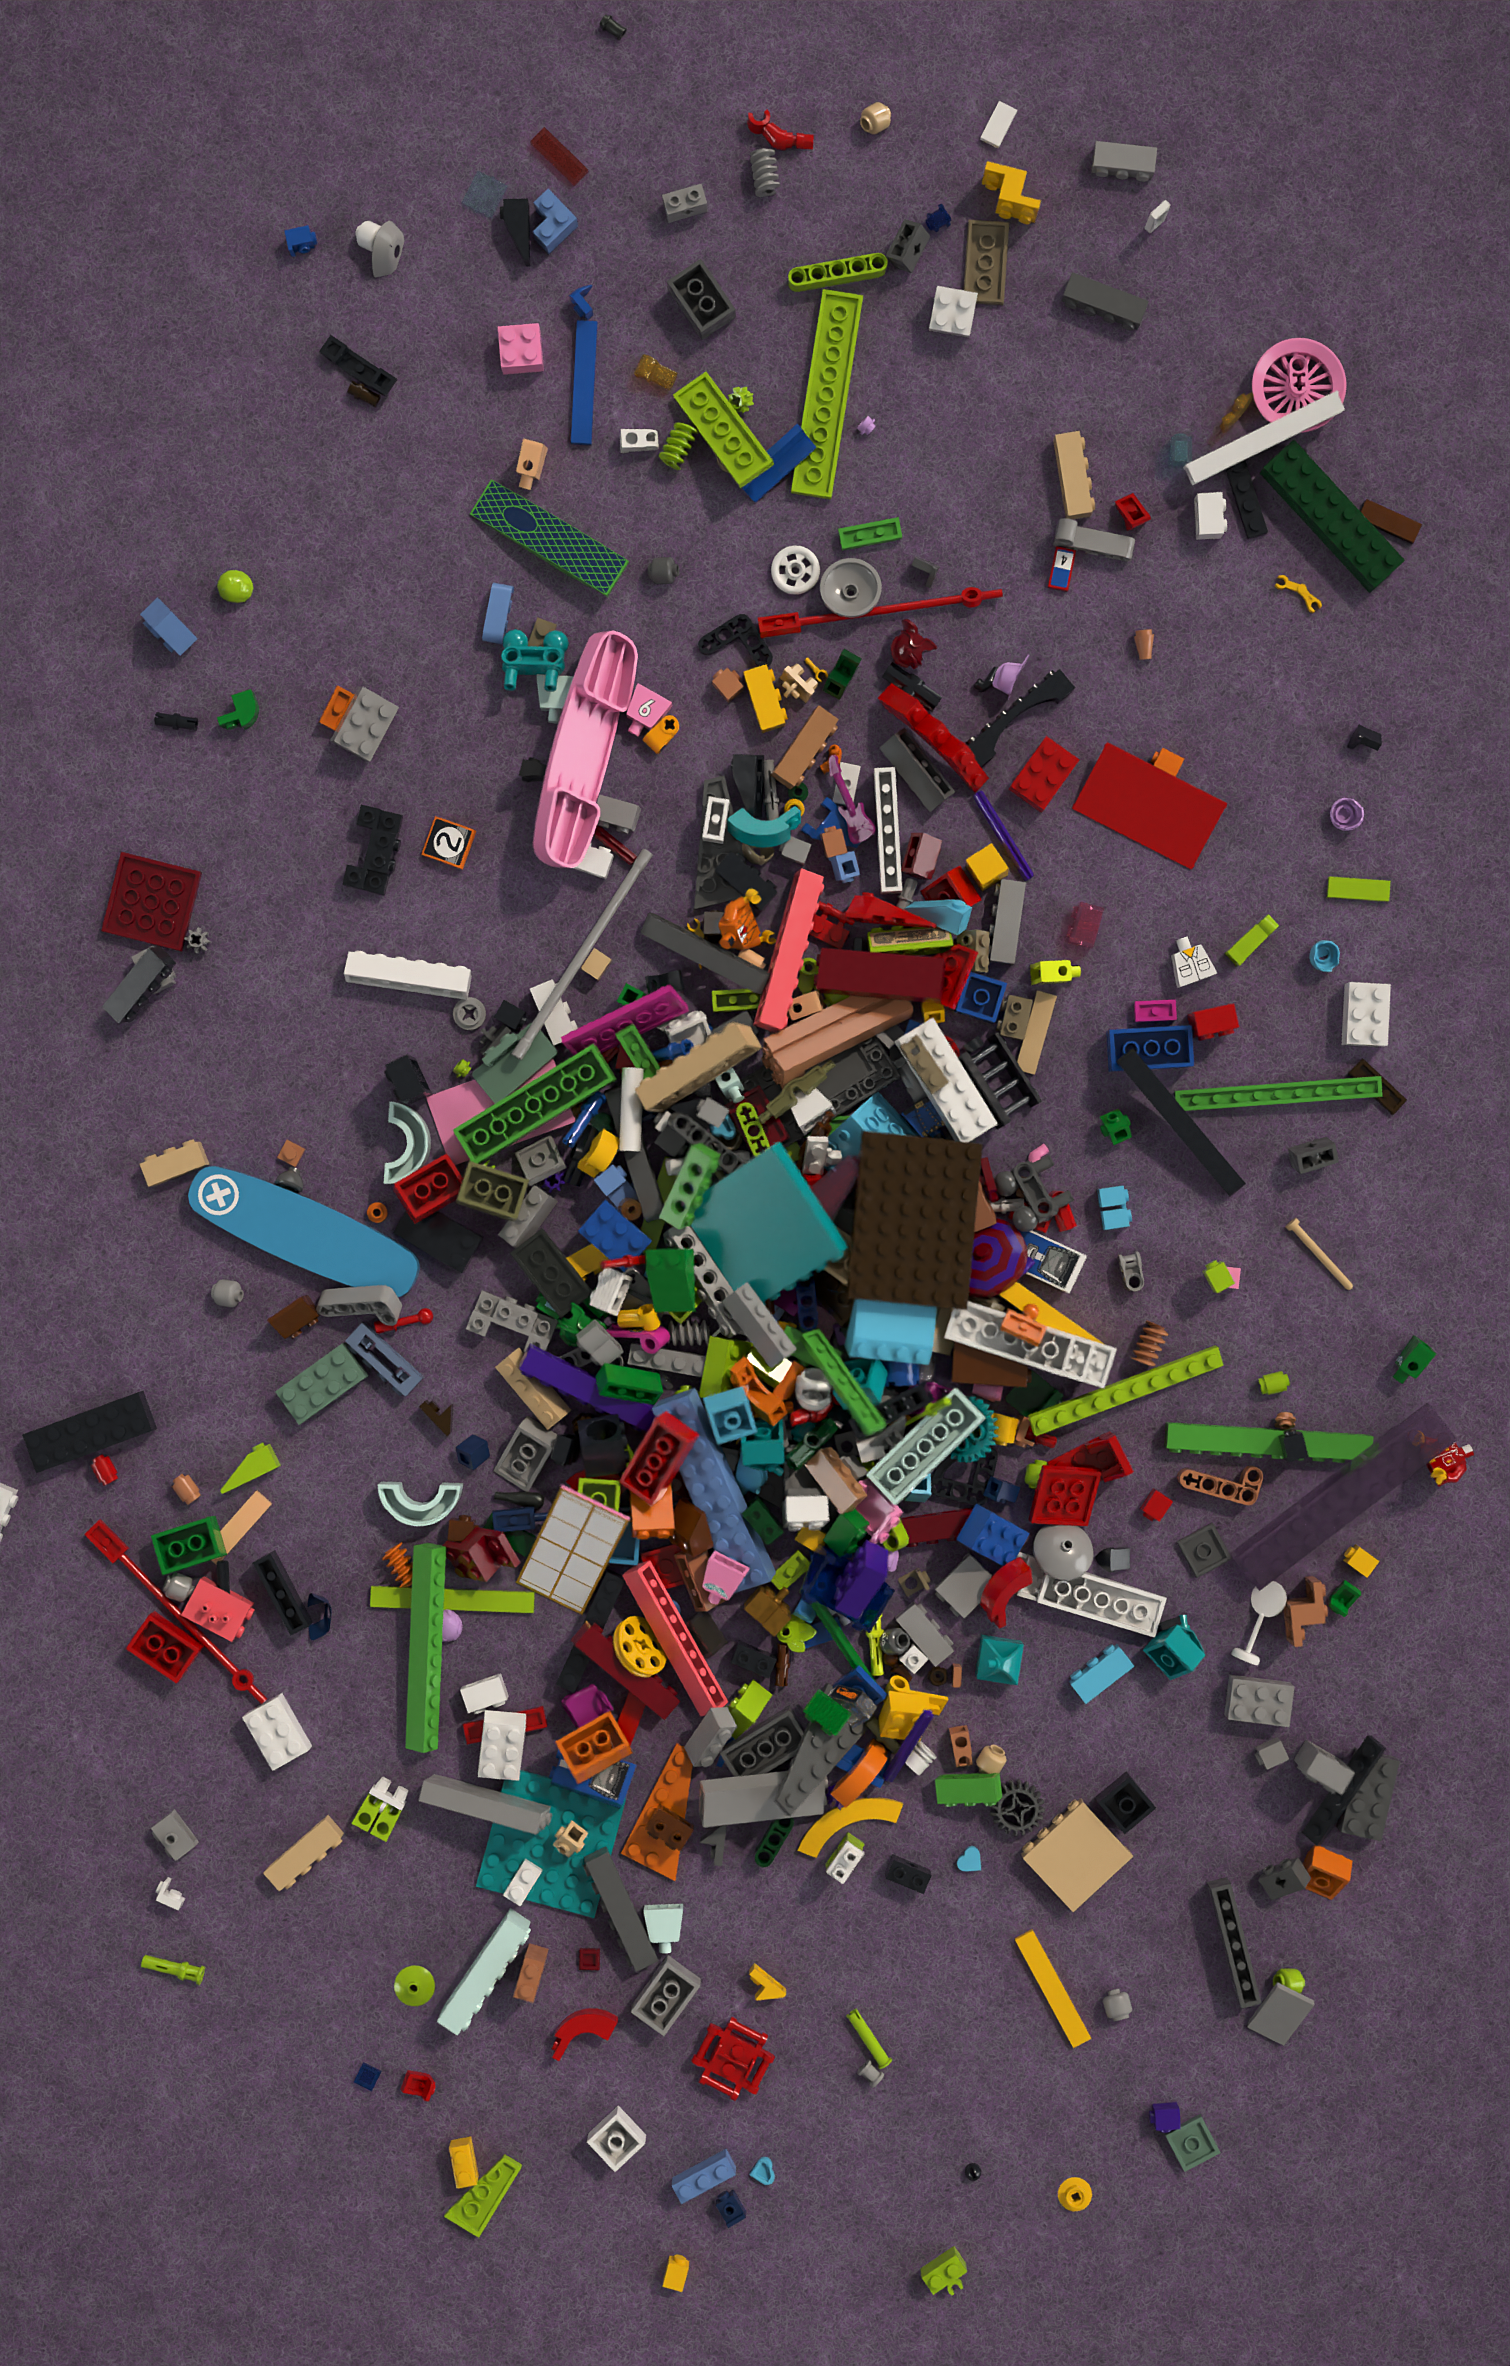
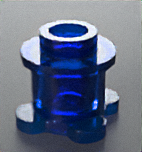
M939 204V209L933 213L926 214L927 219L925 222L930 231L938 232L942 226L946 225L949 227L951 225V217L943 204Z

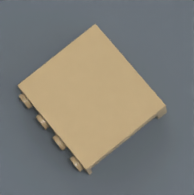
M1081 1798L1078 1801L1076 1799L1067 1806L1068 1810L1063 1815L1060 1813L1052 1820L1053 1824L1048 1829L1044 1827L1037 1834L1038 1838L1033 1843L1031 1841L1026 1843L1021 1853L1023 1859L1072 1912L1079 1908L1133 1857L1130 1850L1116 1838Z

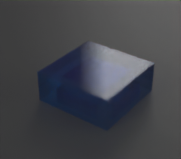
M363 2062L354 2083L372 2091L381 2074V2070Z

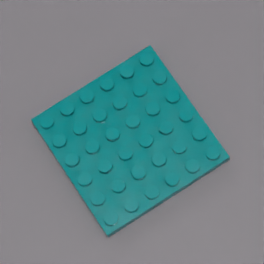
M520 1770L519 1781L504 1779L502 1793L551 1806L549 1812L552 1813L549 1826L546 1825L544 1830L542 1829L537 1834L493 1822L476 1887L504 1894L520 1866L527 1859L543 1870L525 1900L595 1918L600 1893L595 1894L591 1885L594 1880L591 1875L587 1876L583 1865L586 1864L584 1857L605 1846L610 1855L612 1854L626 1798L619 1809L552 1785L551 1778ZM571 1821H574L588 1834L583 1840L585 1844L578 1854L574 1852L570 1857L561 1854L553 1846V1843L557 1839L555 1834L561 1826L565 1828Z

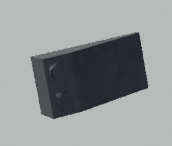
M405 1211L393 1232L460 1273L466 1271L484 1239L482 1235L439 1211L414 1224L407 1211Z

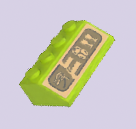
M895 926L891 930L883 931V928H873L871 932H867L868 952L919 956L943 953L953 947L951 932L937 926L936 929L922 927L904 929L903 926Z

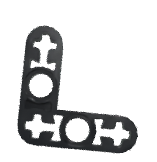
M745 614L733 617L703 636L698 642L699 651L704 655H711L737 638H740L758 667L765 664L769 667L773 661L771 651L760 637L751 619ZM739 619L742 621L746 620V628H737V634L734 635L733 629L729 625L733 624L734 628L738 625ZM721 630H728L731 636L728 640L719 638ZM715 634L720 645L717 646L715 642L711 645V650L703 649V642L707 641L710 643L714 640L712 636ZM751 636H755L759 640L758 645L755 647L747 644V639ZM763 646L764 648L761 649L762 654L769 656L767 663L759 662V653L753 654L752 651H756Z

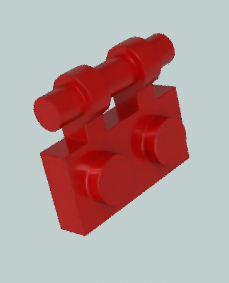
M819 901L818 909L823 911L821 917L813 915L812 922H814V926L809 935L837 949H842L850 932L844 929L843 926L845 923L853 926L855 921L845 917L846 911L841 912L833 908L832 904H825ZM828 915L839 919L838 924L836 925L826 920Z

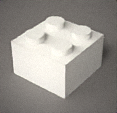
M937 286L929 331L969 338L978 293Z
M828 1496L786 1497L782 1502L783 1528H788V1531H800L802 1527H809L810 1531L821 1530V1527H824L829 1521Z
M618 2105L588 2133L587 2143L616 2172L645 2145L646 2134Z

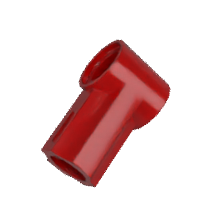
M1056 1190L1050 1192L1048 1195L1054 1198L1056 1195H1060L1063 1192ZM1069 1204L1058 1209V1214L1054 1215L1059 1232L1077 1226Z

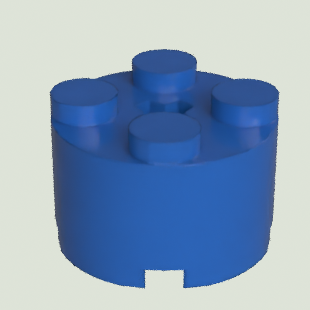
M880 1360L888 1371L885 1386L920 1384L919 1364Z

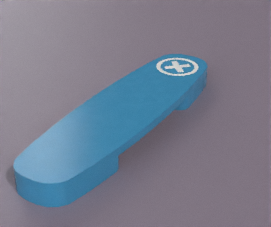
M218 1166L205 1167L193 1179L188 1199L195 1212L231 1234L292 1264L352 1287L386 1285L394 1290L397 1297L410 1292L417 1280L420 1265L418 1258L412 1251L374 1228L368 1227L319 1202L265 1180Z

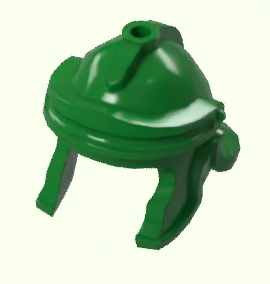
M571 1302L572 1317L570 1319L564 1317L562 1320L558 1319V1324L556 1325V1328L560 1329V1337L570 1347H578L576 1335L594 1319L604 1329L607 1327L604 1322L596 1318H589L585 1315V1311L573 1302Z

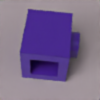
M1177 2102L1152 2104L1153 2110L1149 2111L1150 2124H1154L1156 2131L1168 2133L1171 2130L1181 2129L1180 2109Z

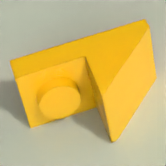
M754 1963L749 1969L750 1979L755 1984L762 1985L755 1994V2000L785 1997L786 1988Z

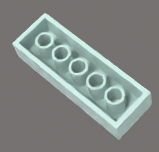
M954 1388L946 1396L951 1400L950 1405L939 1410L933 1417L926 1416L903 1438V1441H900L866 1474L894 1505H898L986 1419L958 1388Z
M509 1909L441 2009L437 2020L438 2023L456 2035L461 2030L465 2031L471 2023L473 2013L477 2014L483 2005L484 1996L488 1997L491 1994L496 1979L500 1980L505 1973V1968L508 1965L507 1962L511 1963L518 1953V1945L523 1946L528 1939V1934L531 1931L529 1920L513 1909Z

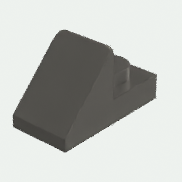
M727 1825L715 1826L700 1838V1843L716 1845L711 1847L710 1856L711 1859H714V1866H722Z

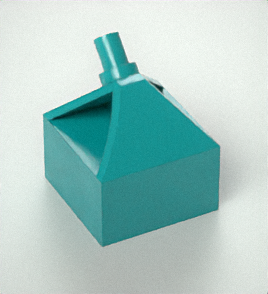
M870 1358L843 1362L873 1406L879 1405L888 1371L879 1359ZM833 1389V1395L842 1408L848 1409L835 1389Z
M764 1420L754 1421L757 1433L742 1437L743 1465L756 1470H768L781 1476L784 1473V1469L779 1466L784 1463L783 1420H780L774 1426H771Z
M1179 1615L1181 1625H1176L1157 1633L1143 1649L1170 1680L1193 1672L1205 1656L1197 1636L1190 1629V1625H1188L1187 1615Z
M981 1635L975 1671L976 1678L1018 1685L1024 1647L1022 1641Z

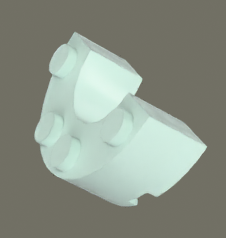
M390 1102L388 1122L394 1123L403 1129L407 1138V1147L400 1159L385 1163L384 1184H394L422 1168L427 1162L431 1149L430 1132L423 1118L415 1110L404 1104Z
M380 1482L378 1484L379 1496L385 1509L398 1521L412 1526H427L442 1520L456 1506L463 1489V1483H442L434 1499L421 1503L413 1501L406 1495L402 1482Z

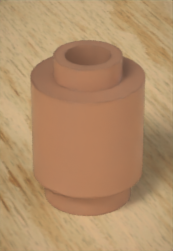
M181 1474L173 1480V1490L182 1502L185 1501L187 1505L201 1496L198 1492L200 1489L189 1475L184 1476Z

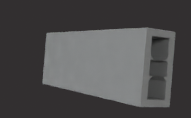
M789 1771L701 1780L699 1797V1817L703 1827L824 1814V1805H827L825 1788H828L827 1776L792 1816H787L774 1801L783 1779L786 1778Z
M436 1774L423 1781L419 1798L420 1802L533 1834L539 1833L542 1829L544 1830L546 1825L549 1826L552 1818V1813H549L551 1806Z

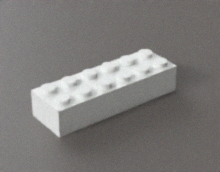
M934 1018L894 1041L900 1050V1045L903 1043L907 1044L917 1034L948 1079V1084L931 1095L904 1056L955 1141L969 1142L998 1124ZM917 1048L911 1050L914 1056L919 1053Z

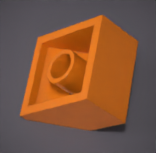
M1314 1845L1307 1853L1303 1862V1866L1311 1877L1305 1889L1332 1900L1350 1882L1353 1861L1322 1846Z

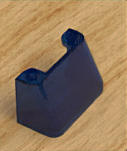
M819 1544L813 1554L799 1592L802 1595L801 1599L810 1605L813 1602L820 1603L848 1618L852 1622L851 1626L857 1631L862 1632L865 1630L870 1633L895 1590L884 1580L858 1619L836 1610L834 1596L837 1587L835 1582L839 1575H843L845 1567L850 1560L843 1556L839 1557L831 1549Z

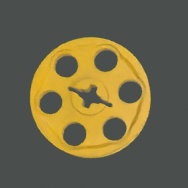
M631 1616L617 1625L614 1631L613 1642L616 1654L623 1666L639 1677H651L661 1671L666 1664L667 1655L648 1621L640 1616ZM640 1625L645 1629V1633L640 1630ZM625 1626L629 1628L630 1635L625 1631ZM652 1641L657 1644L658 1650L654 1648ZM623 1644L627 1646L628 1652L624 1650ZM650 1658L655 1661L656 1667L651 1664ZM636 1660L640 1662L641 1668L636 1665Z

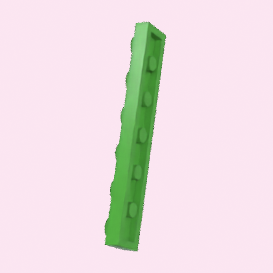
M820 1329L802 1334L801 1342L866 1436L883 1430L886 1426L885 1422Z

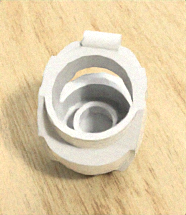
M809 1368L804 1370L802 1375L797 1376L796 1398L803 1408L818 1411L830 1404L832 1399L830 1390L833 1387L821 1369Z

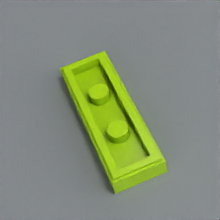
M1328 877L1327 898L1388 902L1391 881Z

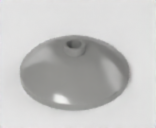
M847 558L833 563L826 569L820 582V594L824 604L833 613L842 617L853 618L867 614L876 606L881 596L882 585L879 574L869 563L860 559ZM852 591L854 592V595L849 596L847 595V592Z
M1046 1524L1038 1531L1034 1538L1033 1554L1038 1566L1047 1575L1058 1580L1069 1581L1081 1577L1089 1569L1093 1561V1546L1088 1535L1079 1526ZM1064 1543L1069 1544L1070 1548H1066Z

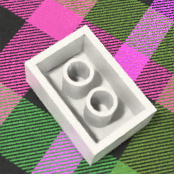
M1357 982L1345 984L1342 1045L1388 1046L1391 984Z
M283 1693L252 1709L242 1717L272 1771L309 1751L312 1747Z
M485 1710L478 1777L519 1781L526 1714Z

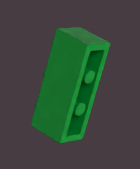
M604 1363L596 1374L598 1392L602 1396L655 1405L663 1394L659 1373Z

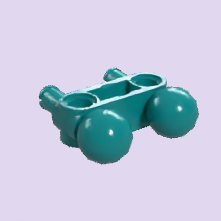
M514 629L508 631L503 638L504 650L501 654L503 661L502 670L505 672L504 688L509 691L515 690L517 675L542 674L546 675L545 690L549 692L556 691L558 675L562 674L565 669L564 656L569 646L567 636L562 631H550L543 639V647L528 646V638L521 630Z

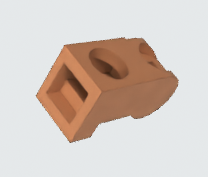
M967 1725L949 1728L956 1767L973 1765Z

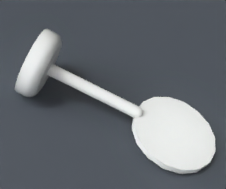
M1266 1580L1255 1586L1252 1591L1251 1602L1259 1617L1246 1650L1234 1648L1231 1655L1248 1663L1259 1665L1260 1658L1250 1652L1264 1616H1277L1286 1606L1287 1596L1282 1585L1276 1581Z

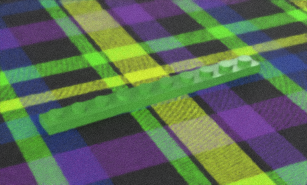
M1381 1076L1180 1090L1174 1091V1098L1185 1111L1382 1097Z

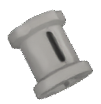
M869 2059L857 2071V2074L859 2076L862 2075L872 2088L884 2077V2073L882 2071L879 2072L872 2066Z

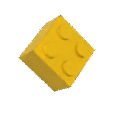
M889 1691L878 1717L880 1737L905 1740L922 1711L930 1709L929 1696Z

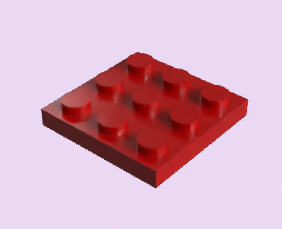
M1042 1465L1029 1515L1030 1523L1088 1526L1102 1474L1099 1468Z

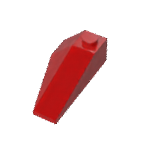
M862 892V896H854L845 916L861 923L934 929L937 926L926 919L874 897L873 893Z

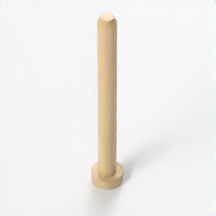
M1297 1218L1291 1220L1285 1226L1287 1230H1293L1345 1289H1352L1353 1284L1298 1225L1300 1221Z

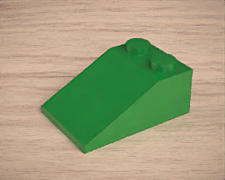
M694 1249L646 1250V1272L655 1312L695 1311Z

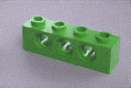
M702 1143L691 1146L659 1218L679 1230L693 1223L695 1210L702 1204V1195L711 1184V1175L719 1167L718 1160L721 1156L719 1153ZM698 1165L701 1167L702 1173L698 1171ZM690 1183L693 1185L694 1191L690 1189ZM682 1201L685 1203V1209L682 1207Z

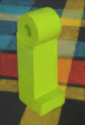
M1269 914L1266 915L1224 954L1236 967L1240 966L1279 925Z

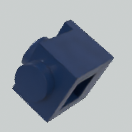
M990 1476L984 1496L1005 1504L1007 1501L1015 1503L1021 1487Z
M726 2190L718 2195L716 2207L728 2228L746 2218V2210L734 2190L730 2192ZM727 2207H732V2208H733V2209L730 2210V2211H727V2210H726Z

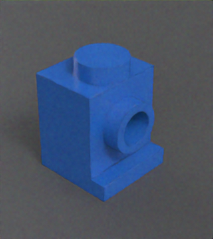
M308 225L284 230L288 250L292 257L296 256L295 252L301 254L308 253L310 249L315 248L314 245L318 244L315 232H311Z

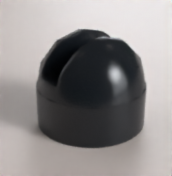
M970 2163L965 2167L967 2179L976 2181L980 2178L981 2168L978 2167V2164ZM970 2169H974L976 2177L972 2176Z

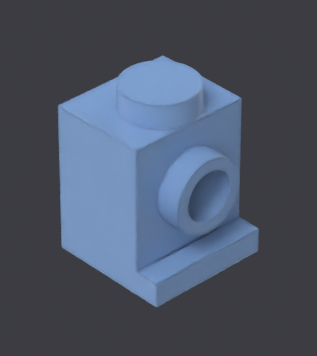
M854 851L828 858L831 861L836 881L842 880L843 884L854 881V876L860 875Z

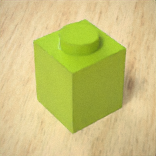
M1214 1260L1205 1265L1206 1269L1202 1272L1214 1293H1219L1235 1284L1224 1262Z

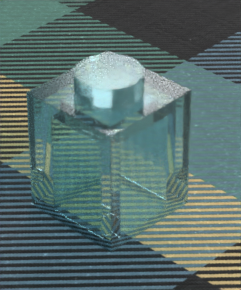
M1183 433L1171 436L1169 440V466H1185L1192 462V436H1186Z

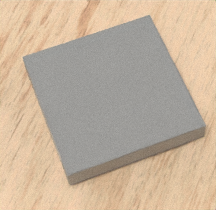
M551 1135L515 1152L523 1174L529 1180V1186L566 1168Z

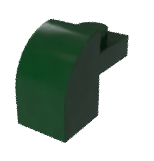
M843 649L822 690L840 700L856 674L862 658Z

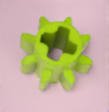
M747 387L733 388L734 393L728 395L730 404L736 412H748V406L754 405L752 402L753 393L747 391Z

